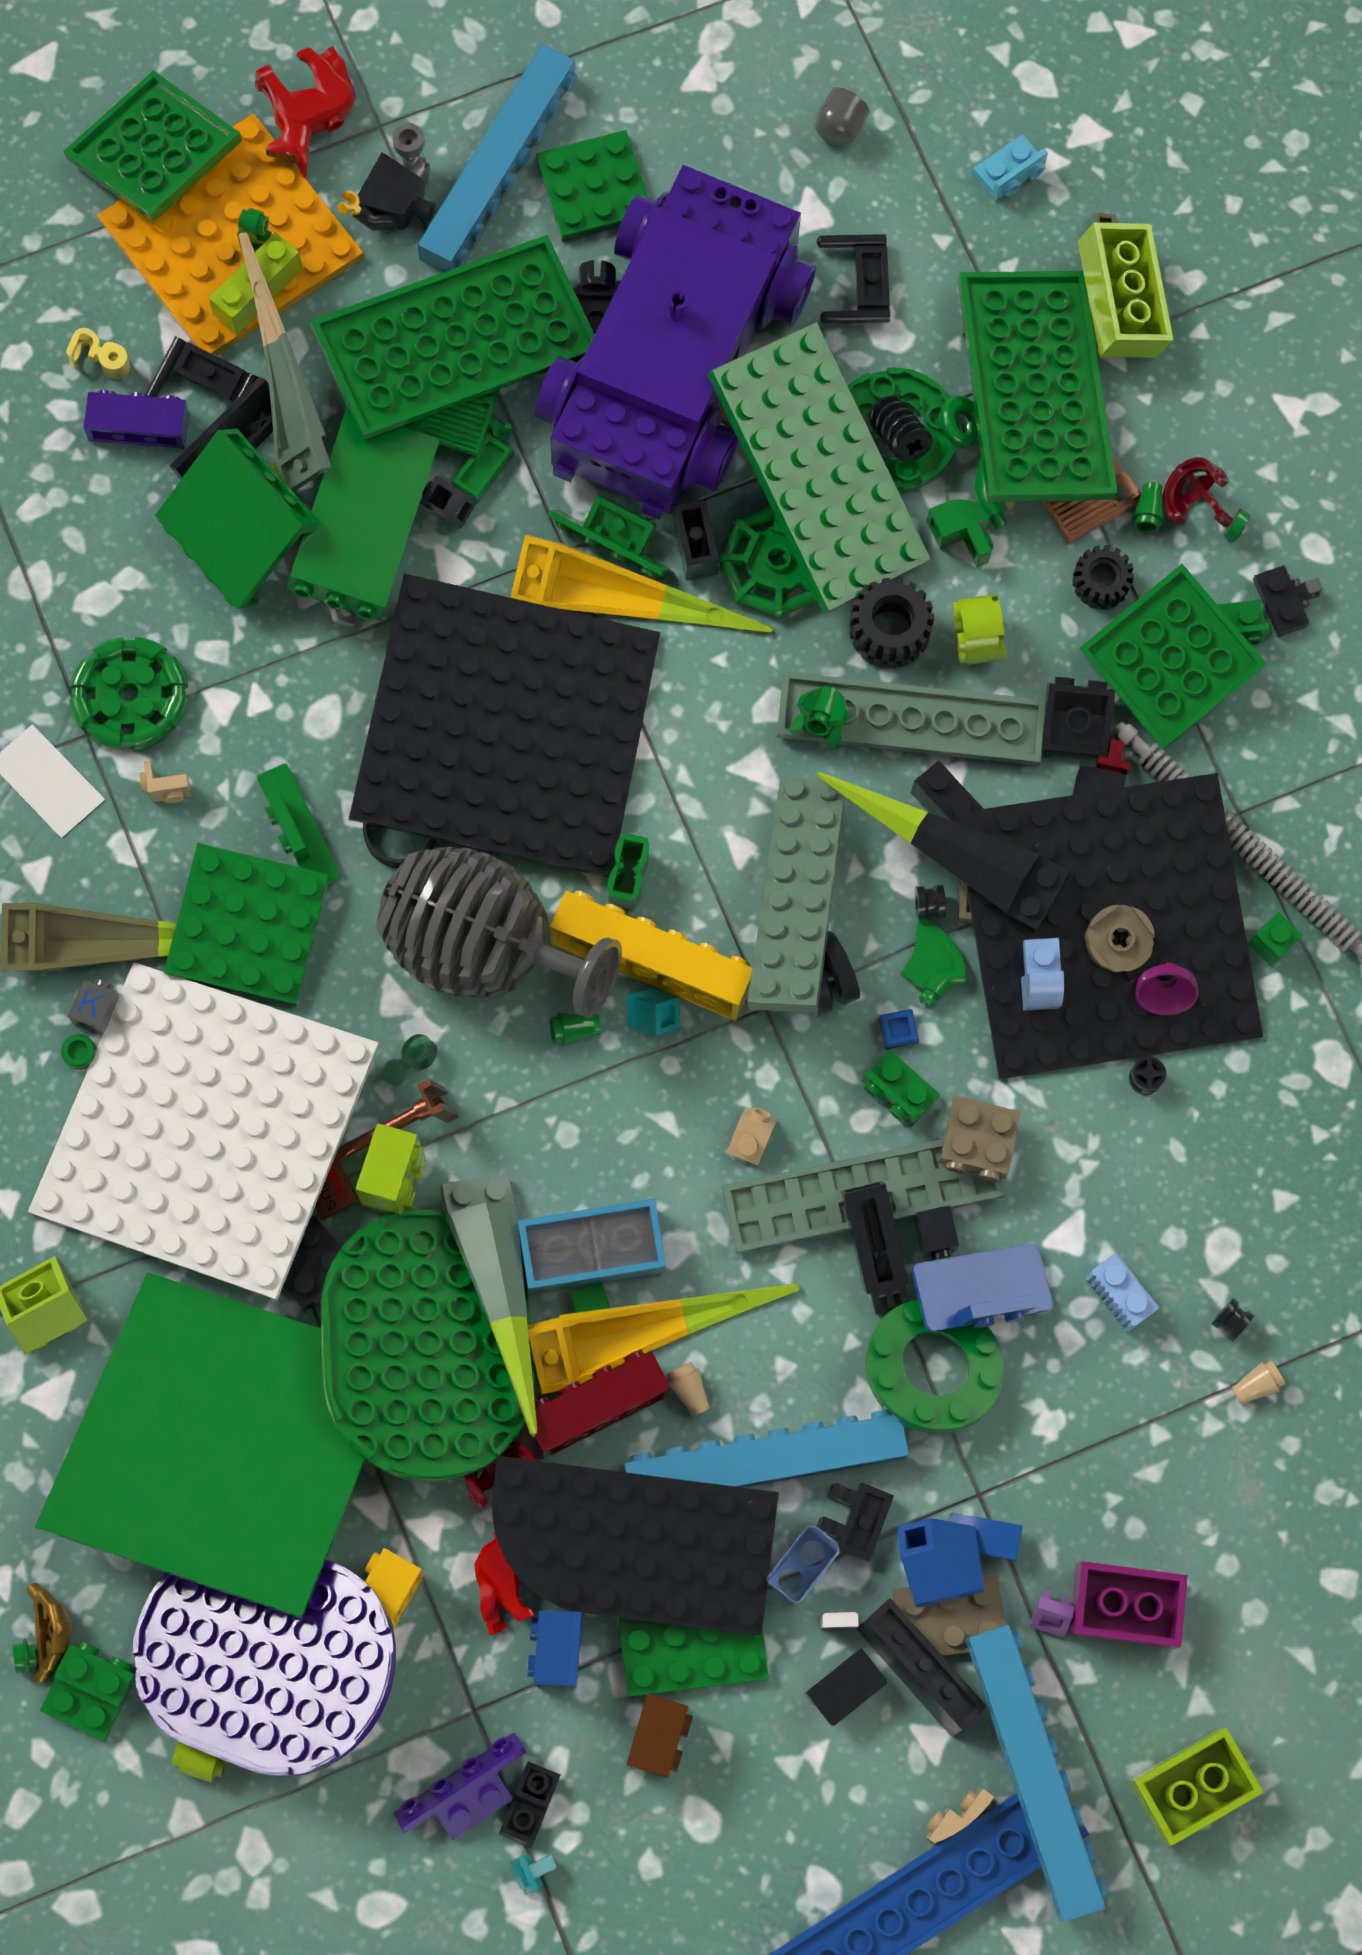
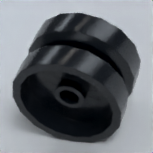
M828 931L818 1012L812 1013L816 1018L832 1011L833 997L840 1004L847 1005L860 999L861 996L856 975L847 954L838 938L831 931Z

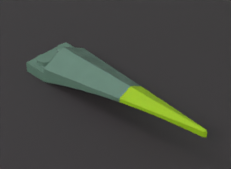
M500 1175L442 1183L440 1193L446 1221L492 1328L529 1432L534 1437L537 1433L517 1205L514 1204L509 1176Z

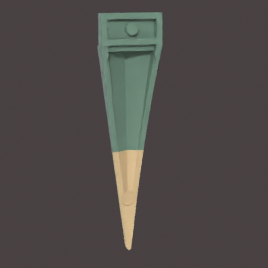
M239 233L264 347L272 410L275 464L282 480L292 491H297L331 468L328 453L323 444L326 434L247 233Z

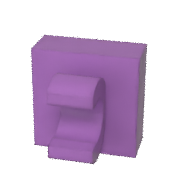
M1046 1590L1043 1596L1039 1598L1032 1614L1030 1628L1064 1637L1073 1618L1074 1606L1069 1605V1597L1066 1595L1063 1596L1061 1602L1050 1600V1591Z

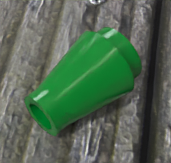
M1147 482L1143 485L1142 494L1132 516L1134 528L1140 532L1155 533L1164 524L1163 486L1161 484Z
M558 1013L557 1016L550 1017L552 1042L554 1044L561 1043L562 1046L591 1036L600 1035L601 1023L599 1015L587 1018L579 1014Z

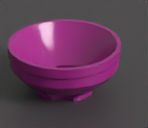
M1173 963L1155 965L1145 971L1137 981L1135 993L1137 1002L1146 1011L1158 1015H1174L1186 1011L1195 1004L1198 998V986L1196 978L1187 969ZM1160 975L1175 976L1170 981H1160L1157 979Z

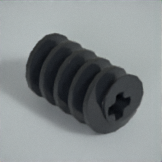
M897 396L884 397L871 408L869 423L896 458L901 461L911 462L920 459L930 450L932 435L908 406L900 401Z

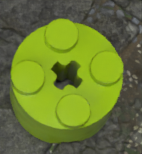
M998 594L958 599V602H952L953 624L958 640L959 663L969 665L1007 659L1006 645H1003L1002 641L1004 640L1005 633Z

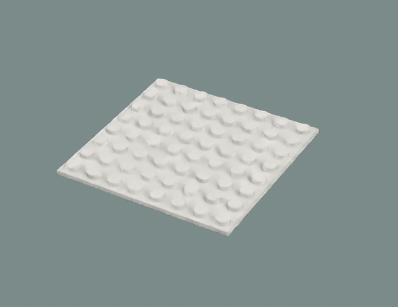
M133 962L111 1019L97 1047L95 1058L88 1068L28 1212L277 1300L380 1044L379 1042L181 977L167 975L162 971Z

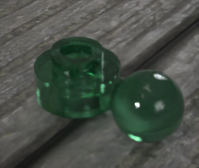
M424 1034L411 1036L402 1047V1058H393L383 1064L381 1069L383 1080L393 1086L400 1085L407 1079L408 1070L411 1067L415 1070H424L431 1066L437 1056V1045Z

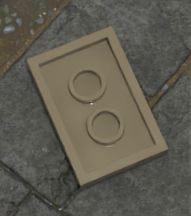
M998 1576L983 1577L985 1588L983 1593L919 1608L915 1606L910 1587L892 1590L893 1600L942 1656L969 1653L965 1642L966 1638L1005 1626Z

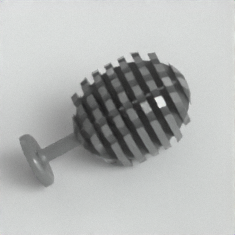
M439 847L407 854L405 861L386 883L382 892L376 927L386 948L393 954L394 960L411 977L438 992L449 993L448 995L459 997L469 995L471 998H481L517 990L519 984H522L534 967L539 964L576 979L573 991V1006L579 1015L590 1018L601 1009L614 986L621 964L622 947L618 940L609 937L599 940L591 948L585 960L545 945L548 918L539 896L531 890L530 883L506 862L498 860L495 856L488 853L476 852L477 850L463 847L462 849Z

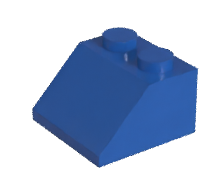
M539 1611V1619H532L530 1640L537 1641L536 1655H529L527 1677H534V1685L577 1688L582 1612Z

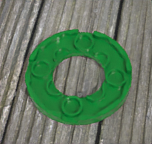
M893 367L873 374L868 372L848 385L864 421L876 402L887 396H897L900 401L920 415L926 430L932 435L930 450L918 460L905 462L899 459L882 457L898 492L921 488L934 481L945 471L954 457L957 446L949 441L940 424V409L950 396L937 382L920 372ZM955 414V422L958 429L960 430L959 421L957 419V415Z
M917 1299L897 1306L888 1312L878 1323L867 1345L865 1371L869 1387L877 1402L882 1408L885 1406L893 1415L899 1418L901 1424L924 1433L948 1434L974 1425L990 1410L1002 1388L1004 1361L999 1343L989 1327L974 1329V1325L936 1332L927 1331L919 1300ZM929 1333L939 1334V1336L944 1335L951 1339L956 1346L963 1350L968 1362V1376L964 1385L954 1393L942 1396L926 1394L914 1387L906 1377L902 1365L903 1351L911 1340L919 1335Z

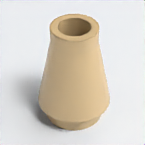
M1271 1360L1265 1364L1263 1362L1258 1364L1241 1381L1232 1386L1231 1389L1242 1406L1249 1401L1280 1392L1279 1388L1286 1384Z
M692 1362L667 1374L671 1381L668 1383L689 1410L692 1417L710 1408L699 1368L695 1369Z

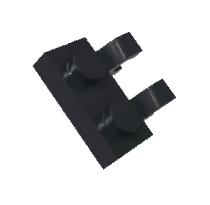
M862 1482L859 1484L857 1492L838 1483L832 1484L827 1498L849 1505L851 1508L845 1524L822 1516L819 1517L816 1527L826 1535L839 1539L837 1543L839 1551L865 1562H870L894 1495Z

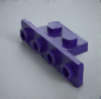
M512 1733L507 1737L499 1738L492 1744L491 1748L477 1757L466 1760L461 1768L447 1777L436 1780L428 1790L416 1798L406 1800L400 1806V1809L394 1812V1816L403 1833L409 1832L436 1814L451 1839L454 1840L511 1802L513 1798L497 1772L526 1753L516 1734Z

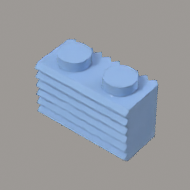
M1117 1252L1093 1269L1086 1277V1281L1091 1282L1090 1287H1095V1293H1099V1298H1103V1303L1108 1304L1107 1309H1111L1112 1315H1116V1320H1120V1325L1125 1326L1124 1331H1131L1159 1309L1158 1305Z

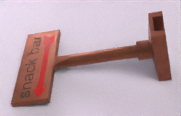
M428 1079L417 1085L422 1099L413 1103L411 1109L384 1122L383 1125L402 1129L419 1119L424 1121L431 1116L449 1123L459 1118L456 1110L443 1104L445 1103L443 1095L448 1093L446 1088ZM375 1128L338 1148L315 1205L321 1220L324 1221L359 1202L341 1162L370 1146Z

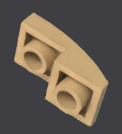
M979 1788L976 1793L970 1790L959 1805V1808L962 1810L960 1816L951 1809H946L944 1813L938 1810L926 1826V1829L930 1831L926 1839L931 1843H936L958 1833L987 1808L994 1799V1796L983 1788Z

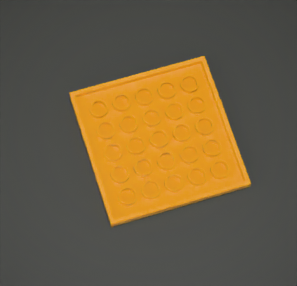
M254 113L233 126V128L240 132L243 141L153 223L121 199L97 214L99 222L191 342L215 356L260 327L257 315L236 335L213 316L209 297L245 263L237 236L239 230L238 221L243 209L249 210V208L263 211L264 215L269 217L268 230L272 232V235L276 232L300 253L303 270L273 299L278 314H281L364 259L363 251L308 181L302 177L297 167L293 163L266 155V147L275 139Z

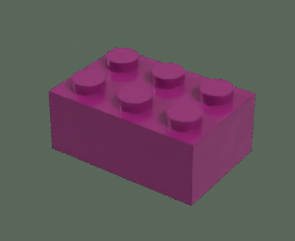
M1085 1561L1077 1563L1072 1598L1074 1612L1070 1622L1069 1635L1171 1649L1182 1647L1188 1575Z

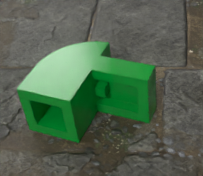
M957 499L929 509L926 522L939 549L963 540L976 568L989 562L993 550V542L988 532L984 531L987 530L990 517L981 506L969 500Z

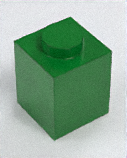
M1278 911L1253 936L1248 945L1273 967L1298 942L1303 934Z

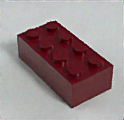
M642 1349L637 1350L623 1358L625 1361L623 1365L615 1369L608 1365L592 1373V1380L583 1385L576 1381L560 1390L561 1396L549 1401L548 1397L535 1401L537 1433L534 1438L545 1459L670 1396L671 1388L652 1350L645 1354Z

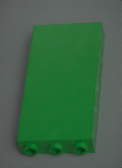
M346 407L329 457L331 468L324 472L311 511L321 523L314 532L303 534L286 590L292 591L293 594L300 598H313L322 601L333 609L343 608L355 612L357 616L366 620L375 619L381 621L440 439L400 426L362 440L350 411Z

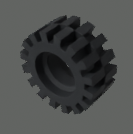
M1099 545L1094 546L1092 552L1089 549L1086 550L1083 557L1080 556L1076 564L1072 579V585L1076 586L1074 592L1077 596L1082 595L1081 601L1084 604L1087 600L1091 601L1090 607L1096 608L1097 604H1101V609H1107L1109 604H1111L1112 608L1117 606L1119 600L1122 602L1126 598L1134 580V573H1132L1134 569L1133 564H1128L1129 557L1126 554L1123 557L1120 556L1121 550L1117 547L1112 552L1110 551L1111 545H1105L1103 550H1100ZM1097 567H1106L1114 573L1115 583L1105 588L1097 586L1091 579V572Z

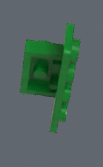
M601 495L596 496L584 523L557 509L551 510L548 517L556 520L554 526L568 533H572L573 530L584 535L582 539L584 542L596 548H600L602 544L612 550L611 556L625 563L632 560L640 564L639 570L651 577L657 578L658 574L661 576L668 575L670 571L669 567L643 554L657 524Z
M283 763L259 774L257 780L269 803V806L264 807L272 826L279 824L283 835L278 836L286 855L293 853L300 868L329 874L328 885L341 879L339 871L288 765Z

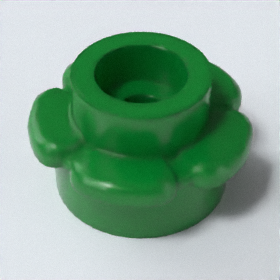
M23 1639V1643L13 1644V1659L16 1673L27 1672V1675H29L31 1667L38 1666L35 1644L28 1645L27 1639Z

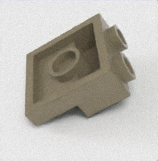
M955 1095L938 1163L946 1165L945 1169L954 1173L964 1174L966 1170L979 1173V1178L991 1182H999V1178L1006 1179L1015 1147V1137L1021 1111Z

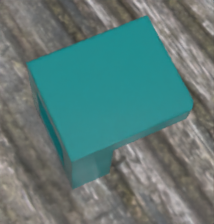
M649 987L629 994L628 1026L655 1037L679 1029L680 996L655 987Z

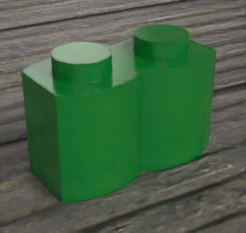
M623 833L619 838L615 848V867L608 879V904H613L631 912L638 906L642 892V877L647 870L649 862V842L647 837Z

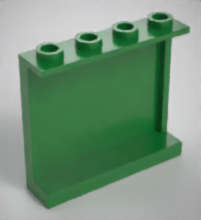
M238 429L218 430L154 515L162 524L164 531L174 537L181 545L184 554L196 562L203 570L205 578L215 584L224 594L227 603L236 609L255 607L258 604L253 598L258 589L302 533L314 532L321 523Z

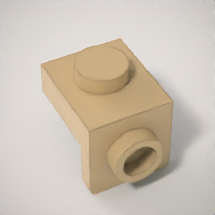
M144 761L145 772L139 773L142 792H148L152 802L179 803L185 797H192L191 785L186 774L156 778L155 769L151 761Z
M746 1107L740 1117L726 1153L758 1166L777 1120L772 1118L771 1114L764 1109L757 1107L750 1109Z

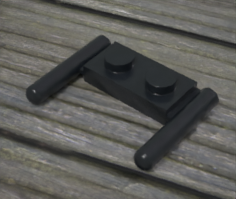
M886 234L818 236L816 243L819 248H855L857 310L823 311L820 314V321L823 324L890 323Z
M175 336L145 394L149 397H159L173 371L234 402L259 377Z

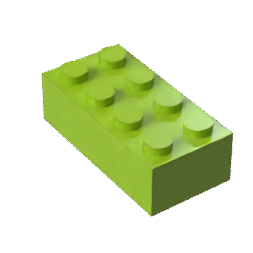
M1094 222L1078 240L1099 357L1157 358L1174 339L1151 224Z

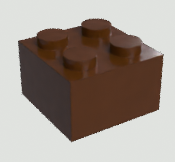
M647 1693L626 1766L666 1778L669 1777L670 1771L676 1773L683 1751L677 1749L680 1736H688L693 1715L687 1714L688 1705Z

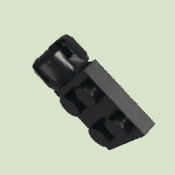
M594 260L582 263L578 269V285L576 288H573L594 334L617 290L616 268L612 263L601 260L600 276H594Z
M314 1215L310 1217L283 1284V1288L304 1313L314 1306L321 1309L323 1285L328 1270L341 1249L339 1243Z

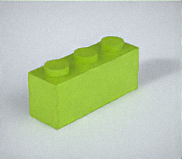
M276 232L255 252L273 299L303 270L299 251ZM246 263L209 297L213 316L236 335L257 316Z

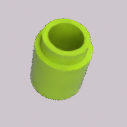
M180 1741L176 1746L172 1759V1767L178 1768L179 1773L208 1782H213L216 1776L222 1777L227 1765V1761L190 1747Z

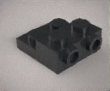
M1055 677V683L1047 682L1042 749L1107 756L1116 690L1107 689L1108 682L1088 680L1087 686L1074 685V678Z

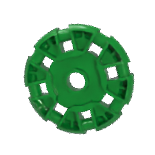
M123 637L114 638L93 648L94 653L86 660L82 658L78 663L69 686L72 690V698L69 699L70 709L80 729L87 730L91 734L90 739L115 750H122L123 747H134V750L144 749L165 739V734L172 727L175 729L180 723L188 703V698L185 697L188 680L178 659L167 654V648L161 644L142 637H135V640H124ZM124 653H135L136 662H124ZM158 662L163 669L156 675L152 667ZM101 663H104L107 667L102 670L100 675L95 669ZM130 687L137 689L138 696L135 700L125 702L120 698L124 689ZM163 690H172V696L163 698ZM86 691H95L96 699H87ZM157 712L162 719L154 725L148 719ZM103 714L108 721L105 724L99 725L96 720ZM123 728H134L133 734H123Z

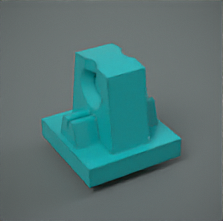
M523 1855L510 1861L513 1867L511 1870L524 1895L539 1890L538 1887L543 1885L540 1876L557 1868L551 1855L534 1863L530 1855Z

